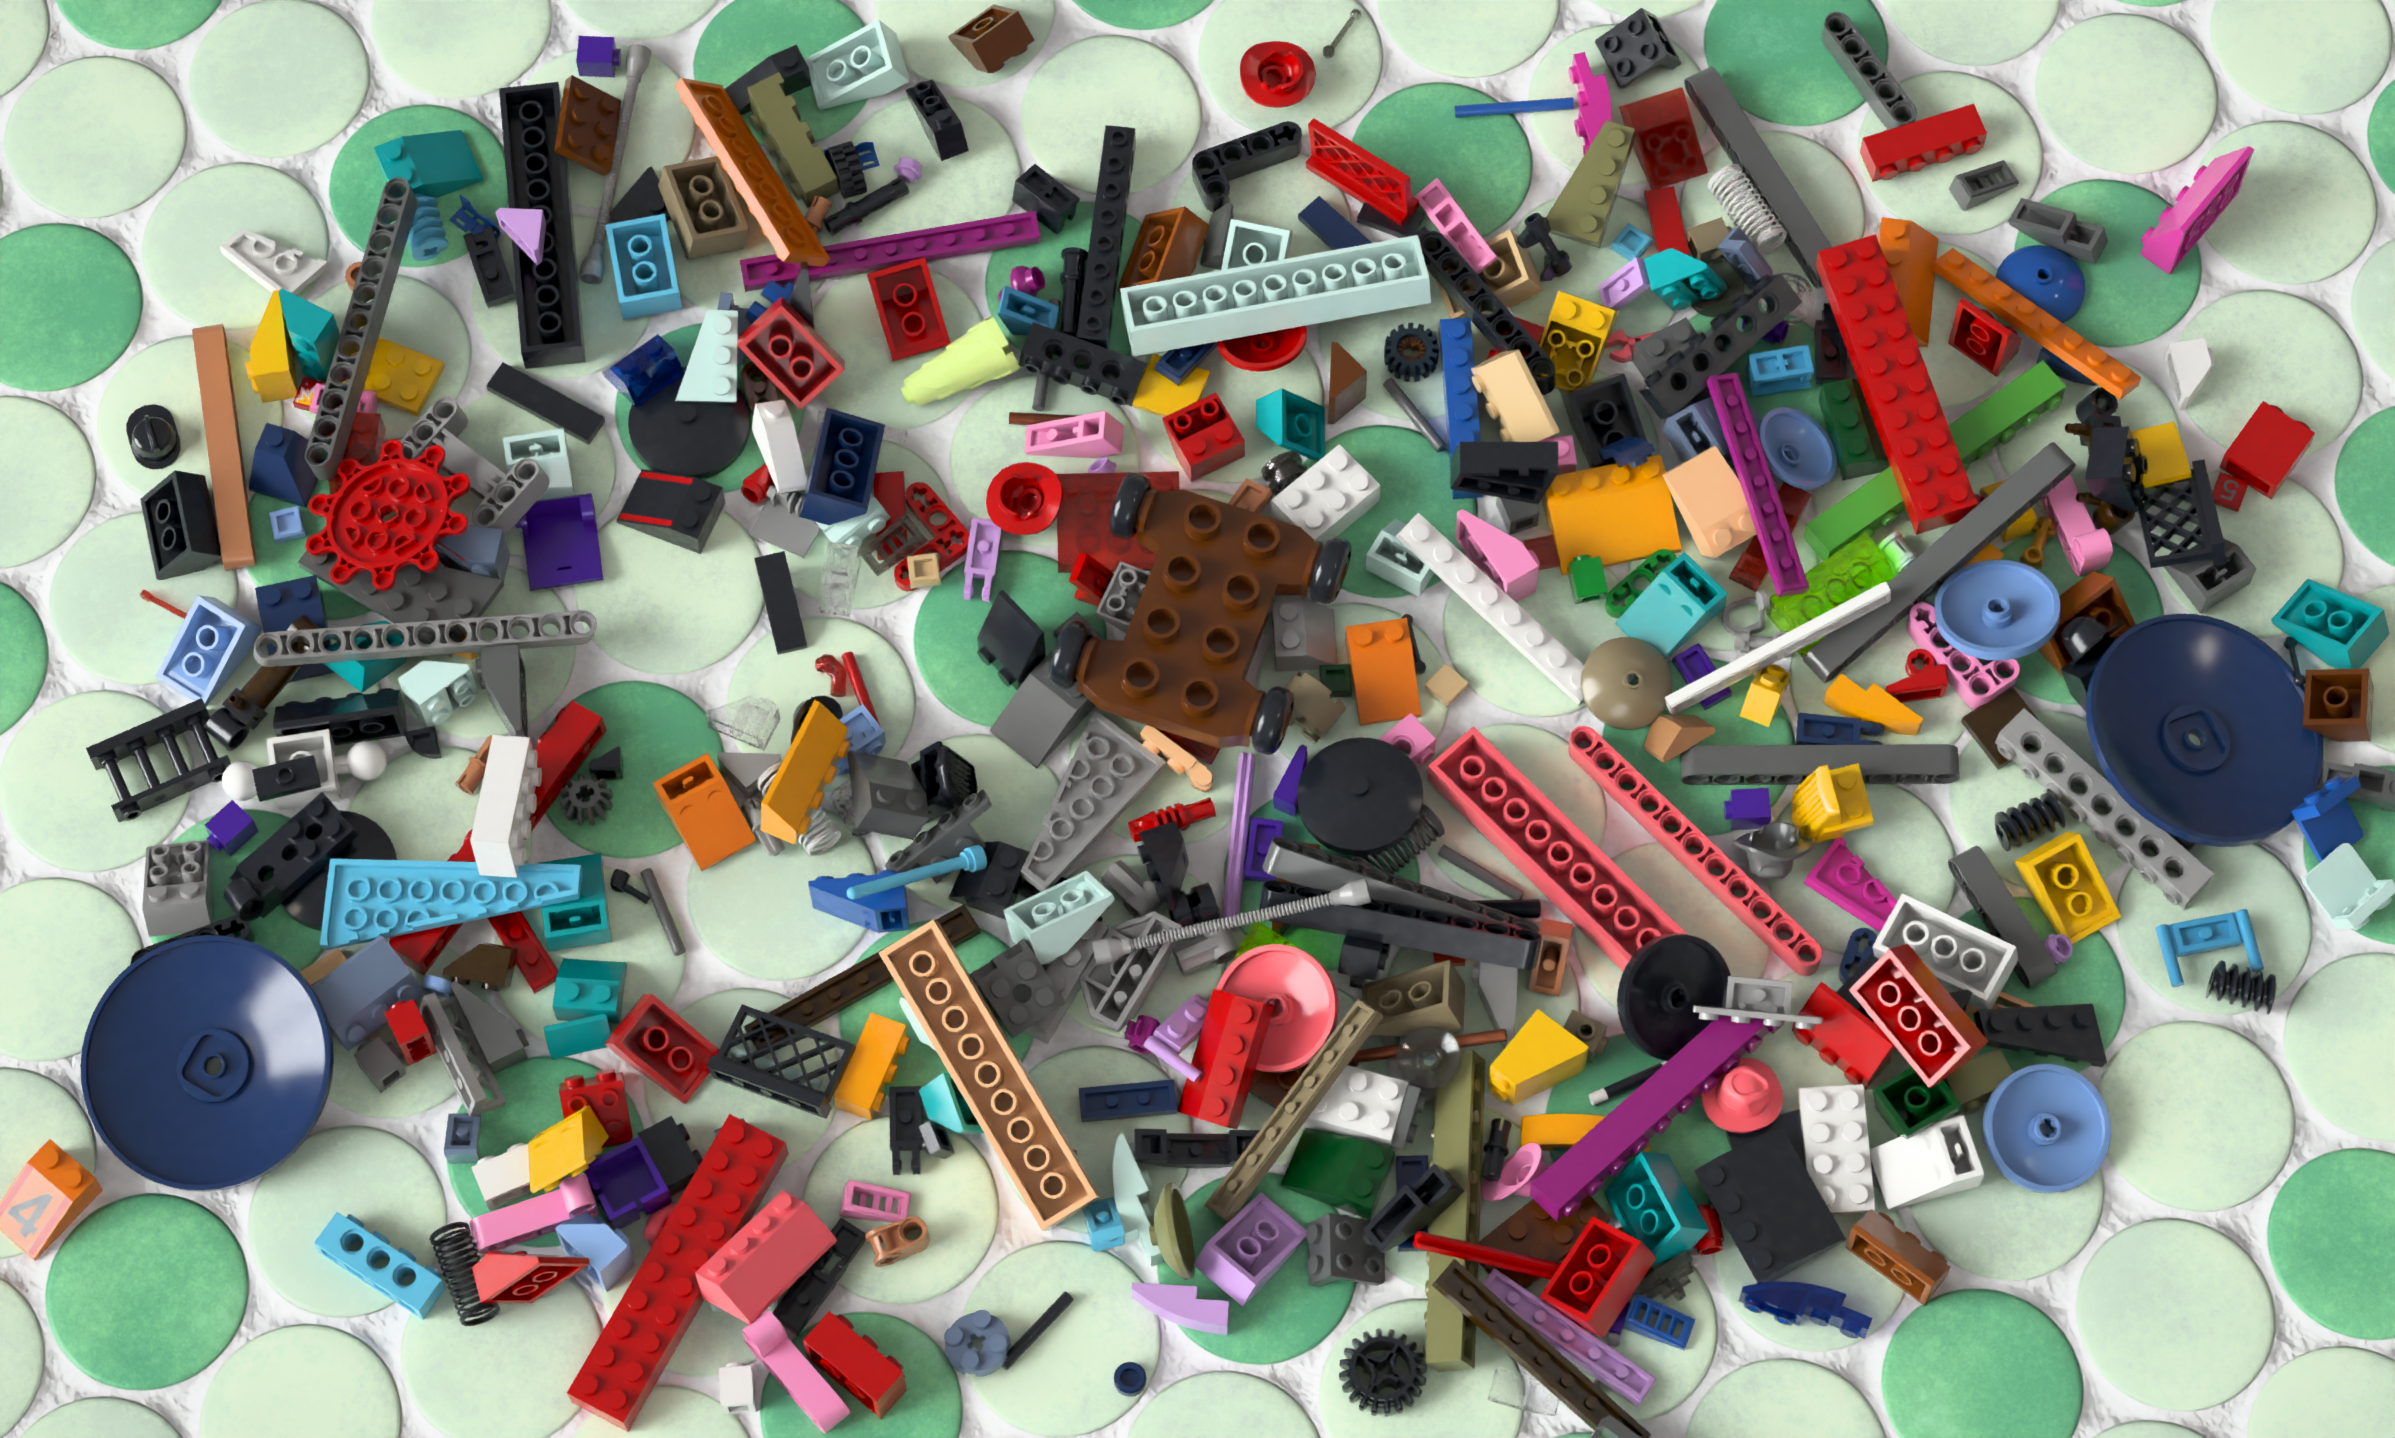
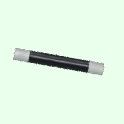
M1668 1061L1661 1062L1588 1094L1591 1104L1595 1106L1641 1086Z

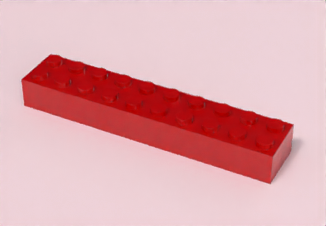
M1876 234L1818 251L1816 269L1916 535L1958 523L1978 503Z
M731 1114L728 1115L567 1391V1395L572 1403L627 1432L630 1430L704 1302L695 1272L752 1219L789 1155L786 1142Z

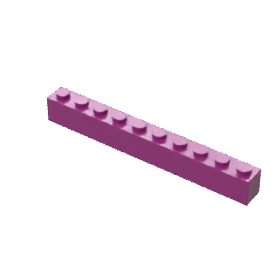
M1719 1015L1718 1021L1714 1020L1536 1178L1531 1183L1530 1197L1556 1222L1565 1215L1567 1217L1573 1215L1580 1207V1201L1587 1195L1594 1196L1604 1185L1603 1181L1609 1175L1616 1176L1626 1166V1160L1629 1157L1644 1151L1650 1143L1649 1140L1656 1133L1659 1135L1663 1134L1671 1126L1672 1119L1677 1114L1681 1113L1683 1115L1688 1112L1694 1105L1696 1097L1702 1092L1704 1094L1709 1093L1717 1084V1079L1724 1072L1728 1074L1731 1070L1735 1069L1744 1054L1755 1052L1762 1044L1764 1036L1769 1032L1772 1034L1776 1033L1781 1027L1763 1025L1764 1019L1751 1018L1750 1024L1731 1022V1016Z

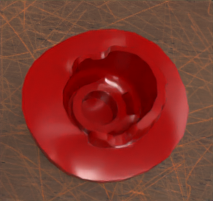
M1282 41L1263 42L1250 47L1241 59L1240 80L1246 95L1259 105L1273 108L1295 105L1310 94L1315 84L1316 71L1314 62L1308 53L1298 45Z
M1029 462L1012 464L1002 469L990 483L986 497L988 515L993 523L1005 532L1014 535L1038 534L1049 528L1057 518L1063 498L1062 485L1057 475L1048 467Z

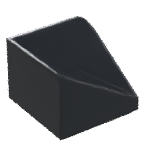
M616 747L599 758L591 759L589 762L590 774L592 772L596 774L597 780L603 778L605 780L622 779L623 755L621 747Z

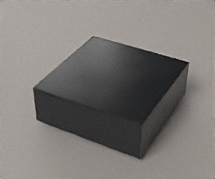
M840 1218L831 1231L836 1237L837 1242L830 1249L840 1258L851 1262L865 1243L866 1233L845 1219Z

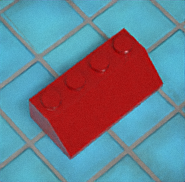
M1908 943L1890 948L1849 989L1929 1088L1934 1087L1969 1062L1989 1042Z
M1213 989L1191 1065L1200 1070L1202 1075L1196 1083L1189 1078L1186 1079L1177 1112L1224 1127L1238 1129L1274 1009L1273 1006Z

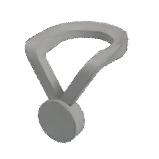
M1763 589L1756 591L1755 597H1747L1728 604L1723 610L1721 618L1725 629L1735 635L1736 631H1742V629H1750V635L1763 631L1766 625L1765 610L1770 608V600L1766 591ZM1747 604L1758 605L1759 621L1746 628H1737L1729 621L1728 616L1732 609Z

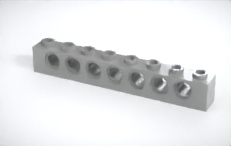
M2025 708L1999 732L1995 743L1998 745L1997 749L2000 754L2006 759H2012L2016 762L2027 778L2040 783L2046 793L2052 795L2056 801L2059 800L2068 808V812L2075 820L2083 821L2092 829L2093 835L2099 841L2107 842L2115 849L2117 856L2123 862L2131 863L2139 870L2140 876L2147 883L2155 884L2163 891L2164 897L2171 904L2179 905L2184 910L2209 884L2214 875L2213 872L2166 831L2158 828L2136 812L2118 794L2110 782ZM2031 744L2036 747L2038 752H2028L2023 745ZM2055 765L2061 770V773H2053L2047 766ZM2071 786H2080L2085 793L2077 794L2071 789ZM2094 807H2104L2108 814L2101 815L2096 812ZM2126 827L2131 831L2132 835H2123L2118 828ZM2142 848L2152 849L2156 856H2147L2142 851ZM2166 869L2176 870L2180 877L2174 878L2169 876Z

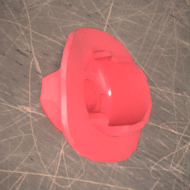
M1740 1058L1739 1065L1728 1074L1724 1072L1717 1079V1084L1709 1093L1704 1094L1702 1092L1700 1094L1701 1104L1707 1117L1719 1128L1735 1133L1754 1132L1769 1126L1779 1116L1783 1104V1093L1776 1074L1768 1065L1752 1058Z

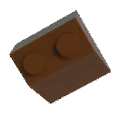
M995 4L948 36L951 43L976 70L986 73L999 71L1004 67L1005 61L1012 56L1016 57L1023 54L1028 49L1027 46L1035 41L1019 11Z
M2369 668L2306 670L2303 728L2338 742L2371 741L2374 686Z

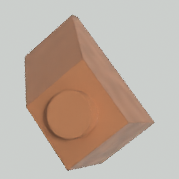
M1542 918L1539 930L1542 940L1537 966L1531 972L1529 991L1554 996L1560 995L1574 924Z

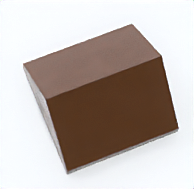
M1338 342L1331 343L1328 424H1335L1366 398L1367 371Z

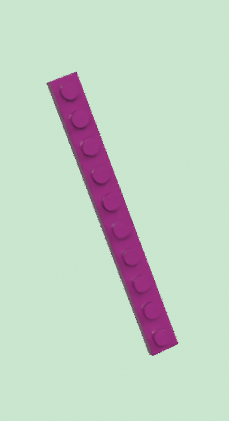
M1036 211L823 246L830 257V261L824 267L809 265V280L813 281L885 269L924 257L927 262L1040 243L1041 236ZM776 254L740 260L745 292L764 289L770 279L783 286L787 285L788 282L793 284L800 264L783 262Z

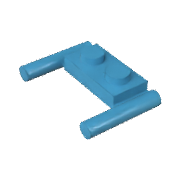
M2247 909L2170 925L2162 924L2155 928L2173 988L2184 985L2177 957L2239 946L2240 943H2244L2252 972L2264 970Z

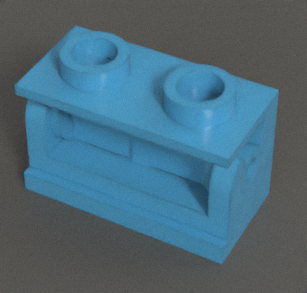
M1808 345L1748 354L1745 372L1751 397L1811 388L1810 380L1814 374V368Z

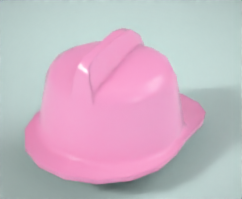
M1532 1142L1521 1147L1515 1154L1503 1162L1501 1177L1498 1181L1489 1182L1487 1179L1483 1180L1481 1196L1490 1202L1499 1201L1510 1194L1530 1197L1531 1183L1549 1168L1541 1159L1542 1148L1537 1143Z

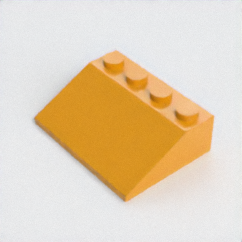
M1661 454L1647 457V462L1632 469L1630 464L1618 467L1616 463L1561 474L1555 477L1541 500L1561 575L1568 574L1567 567L1569 563L1573 562L1574 557L1591 554L1592 558L1600 556L1602 567L1646 559L1661 549H1667L1673 553L1681 551L1671 492L1663 477L1666 471Z

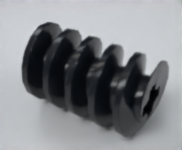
M2049 793L2042 794L2040 799L2036 797L2031 798L2029 804L2022 802L2019 803L2017 808L2010 807L2006 813L2001 811L1995 815V830L1999 842L2005 851H2010L2009 841L2011 840L2017 847L2022 846L2021 836H2024L2028 842H2032V831H2035L2039 837H2044L2043 827L2046 826L2051 833H2054L2056 831L2055 822H2058L2062 828H2065L2066 824L2060 805Z
M2221 960L2211 973L2206 990V998L2210 996L2212 991H2216L2217 1001L2220 1002L2224 995L2228 994L2229 1004L2233 1005L2239 997L2241 998L2242 1008H2246L2250 1001H2254V1011L2258 1012L2260 1007L2265 1004L2267 1015H2269L2276 995V977L2274 974H2270L2264 981L2263 972L2258 970L2251 978L2250 968L2245 967L2239 974L2237 964H2232L2228 971H2226V963Z

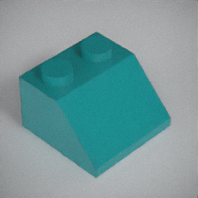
M563 958L556 976L553 1010L556 1019L571 1021L604 1013L607 1015L609 1023L620 1024L627 963Z

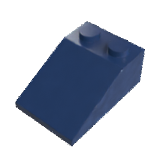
M316 575L255 588L264 633L287 631L290 625L303 615L308 616L320 628H329L322 590ZM329 639L325 649L332 645L331 639ZM267 643L268 655L270 656L276 650V647ZM323 663L304 664L289 683L335 672Z

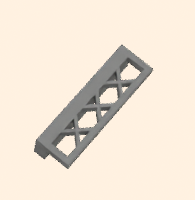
M435 992L423 996L419 1012L469 1117L504 1107L506 1100L455 996L440 1001ZM444 1009H451L455 1017L452 1025L450 1024L444 1012ZM456 1035L465 1038L468 1044L465 1051H463ZM469 1061L479 1066L481 1072L478 1078ZM482 1088L491 1091L494 1100L486 1102L487 1097Z

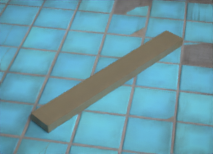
M1357 999L1205 1203L1208 1209L1227 1222L1235 1217L1383 1018L1381 1013Z

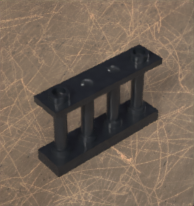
M202 698L86 748L95 769H106L120 802L111 805L118 822L136 819L142 812L210 782L222 781L223 773L231 762L228 755L218 758L204 725L209 720L210 715ZM188 730L193 731L207 764L189 771L175 739L177 735ZM158 743L164 744L178 775L161 784L146 752L149 747ZM128 756H135L149 788L134 796H131L117 765L119 760Z

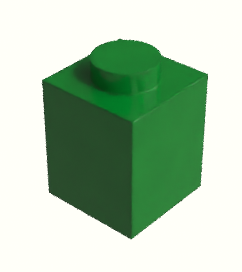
M1591 554L1574 557L1573 562H1570L1567 567L1574 603L1580 604L1604 599L1608 589L1600 556L1592 558Z

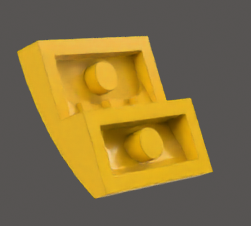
M1153 354L1132 404L1133 408L1161 417L1172 414L1202 399L1211 372L1196 368L1178 386L1155 371V365L1162 356Z
M2175 422L2131 431L2134 438H2137L2139 441L2142 456H2146L2148 462L2147 474H2143L2142 480L2144 488L2192 477Z

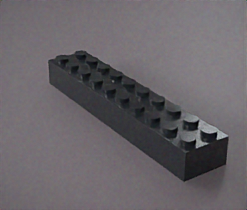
M559 82L499 88L509 208L543 210L546 221L543 258L539 265L512 240L521 354L525 369L586 362L568 158L554 152L562 105Z

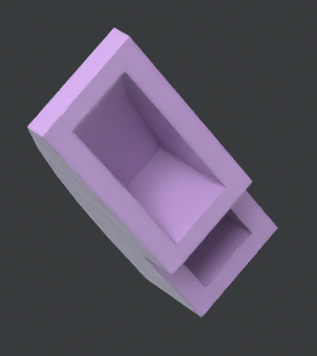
M1132 1282V1298L1151 1312L1186 1328L1206 1333L1227 1335L1229 1301L1197 1299V1286Z

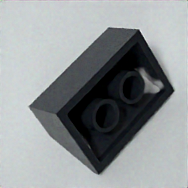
M175 470L140 498L157 580H165L203 571L222 556L205 475Z

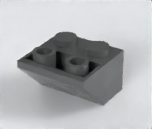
M2224 539L2225 565L2213 566L2212 559L2164 566L2200 614L2249 585L2256 571V567L2237 544ZM2197 544L2189 550L2204 549V546Z

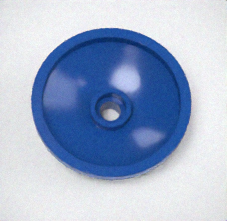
M2032 245L2012 252L2002 261L1995 276L2062 323H2065L2077 313L2085 296V280L2077 263L2066 253L2049 246ZM2038 275H2045L2047 279H2040Z

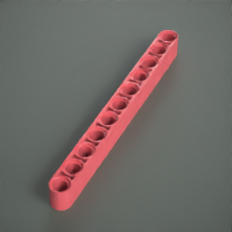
M1588 726L1575 728L1570 735L1568 747L1571 759L1795 973L1805 977L1816 973L1822 957V948L1819 943L1594 729ZM1585 741L1590 744V747L1580 748L1576 743ZM1608 762L1612 765V768L1605 770L1597 764ZM1622 783H1630L1634 786V789L1627 791L1622 789L1620 785ZM1652 804L1657 810L1648 812L1642 806ZM1667 825H1673L1677 827L1679 831L1676 833H1670L1666 831L1664 827ZM1695 846L1701 850V853L1691 854L1686 848ZM1716 867L1721 869L1724 874L1716 876L1711 874L1709 869ZM1741 889L1746 893V896L1736 897L1731 891ZM1762 910L1765 911L1769 915V917L1761 919L1756 917L1754 912ZM1787 932L1792 938L1781 940L1776 934ZM1807 953L1814 960L1812 962H1805L1801 960L1799 955Z

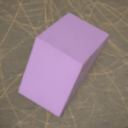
M499 208L495 211L499 226L539 265L543 258L546 231L543 210Z

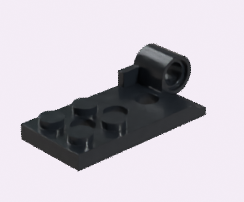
M321 792L236 866L234 874L230 877L232 882L224 891V899L242 921H253L260 916L264 919L359 834L331 800ZM322 828L321 835L311 840L312 834ZM298 849L297 856L287 861L289 853ZM275 870L273 877L263 882L264 876L269 871Z

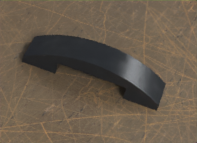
M1135 1129V1161L1176 1168L1233 1167L1260 1130H1229L1228 1134L1167 1133V1129Z

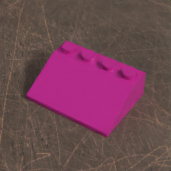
M2247 146L2214 158L2208 167L2205 165L2201 166L2193 178L2195 182L2192 186L2188 187L2186 185L2176 198L2178 202L2173 208L2168 206L2163 211L2158 220L2160 221L2155 229L2150 227L2141 239L2144 245L2140 255L2170 275L2237 196L2254 149Z

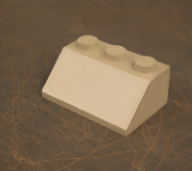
M1519 349L1501 352L1471 368L1474 375L1472 376V382L1477 391L1482 392L1488 402L1485 404L1486 410L1493 420H1497L1501 428L1499 435L1502 442H1538L1560 432Z

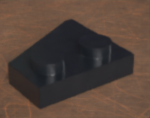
M652 166L646 169L612 209L610 216L613 223L665 214L666 222L671 220L658 187L660 180Z

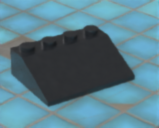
M1783 1128L1726 1152L1694 1170L1754 1278L1762 1288L1847 1240Z

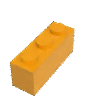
M872 1012L870 1013L856 1045V1050L834 1095L837 1108L872 1120L875 1111H881L886 1099V1094L883 1093L887 1083L892 1084L898 1072L896 1062L900 1055L904 1056L910 1045L911 1038L908 1037L906 1025Z

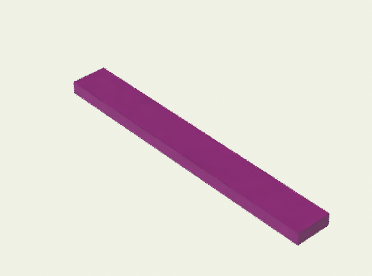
M1738 372L1709 376L1706 382L1777 596L1807 593L1809 585Z

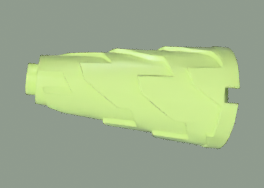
M992 316L970 328L967 334L946 346L947 349L922 364L921 369L903 381L905 386L900 390L908 405L914 402L916 406H920L936 399L942 400L966 388L970 390L992 379L998 380L1020 370V366L1013 352H1011L1006 338Z

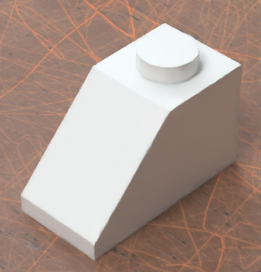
M2205 338L2169 343L2165 361L2179 411L2187 408L2207 379L2211 366H2214V354L2211 348H2207Z

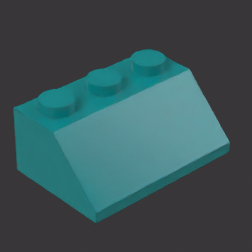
M281 288L278 293L287 329L302 373L310 379H319L326 383L340 337L334 315Z
M1641 1151L1604 1191L1624 1232L1641 1241L1656 1257L1652 1266L1691 1250L1709 1230L1669 1154Z

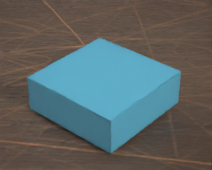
M1628 223L1611 243L1610 249L1628 261H1632L1636 257H1642L1652 245L1653 238Z

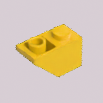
M1771 664L1759 670L1751 682L1740 716L1769 727L1776 715L1792 674L1785 672L1783 667L1776 664Z

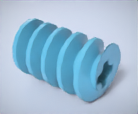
M416 193L418 205L408 239L413 258L417 261H426L436 257L449 244L447 239L444 238L446 235L445 230L441 228L443 221L439 218L440 210L436 208L438 205L436 198Z

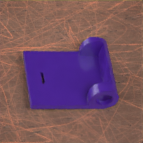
M592 493L536 501L515 524L516 529L522 528L530 591L603 580Z

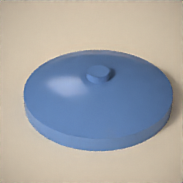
M2009 560L1981 561L1959 569L1944 581L1935 599V621L1942 637L1958 651L1984 660H2011L2035 652L2052 638L2060 622V598L2053 583L2033 567Z
M2037 1064L2013 1072L1994 1089L1984 1110L1983 1138L1990 1159L2000 1173L2009 1181L2028 1191L2058 1193L2075 1188L2094 1175L2107 1155L2111 1139V1122L2106 1104L2098 1090L2089 1080L2067 1067L2055 1064Z

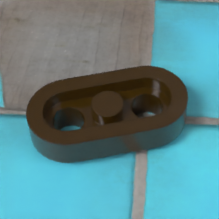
M753 361L745 364L741 370V379L749 410L754 416L756 403L778 401L775 384ZM754 377L762 378L759 382L752 381Z

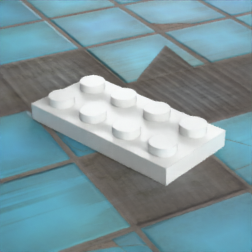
M1863 1084L1799 1088L1798 1096L1805 1168L1832 1215L1863 1214L1871 1209L1875 1211Z

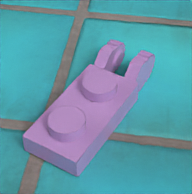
M972 517L964 576L966 578L963 599L971 600L973 596L974 578L985 579L984 587L982 588V599L984 602H990L992 585L993 580L996 578L1002 529L995 525L991 519Z

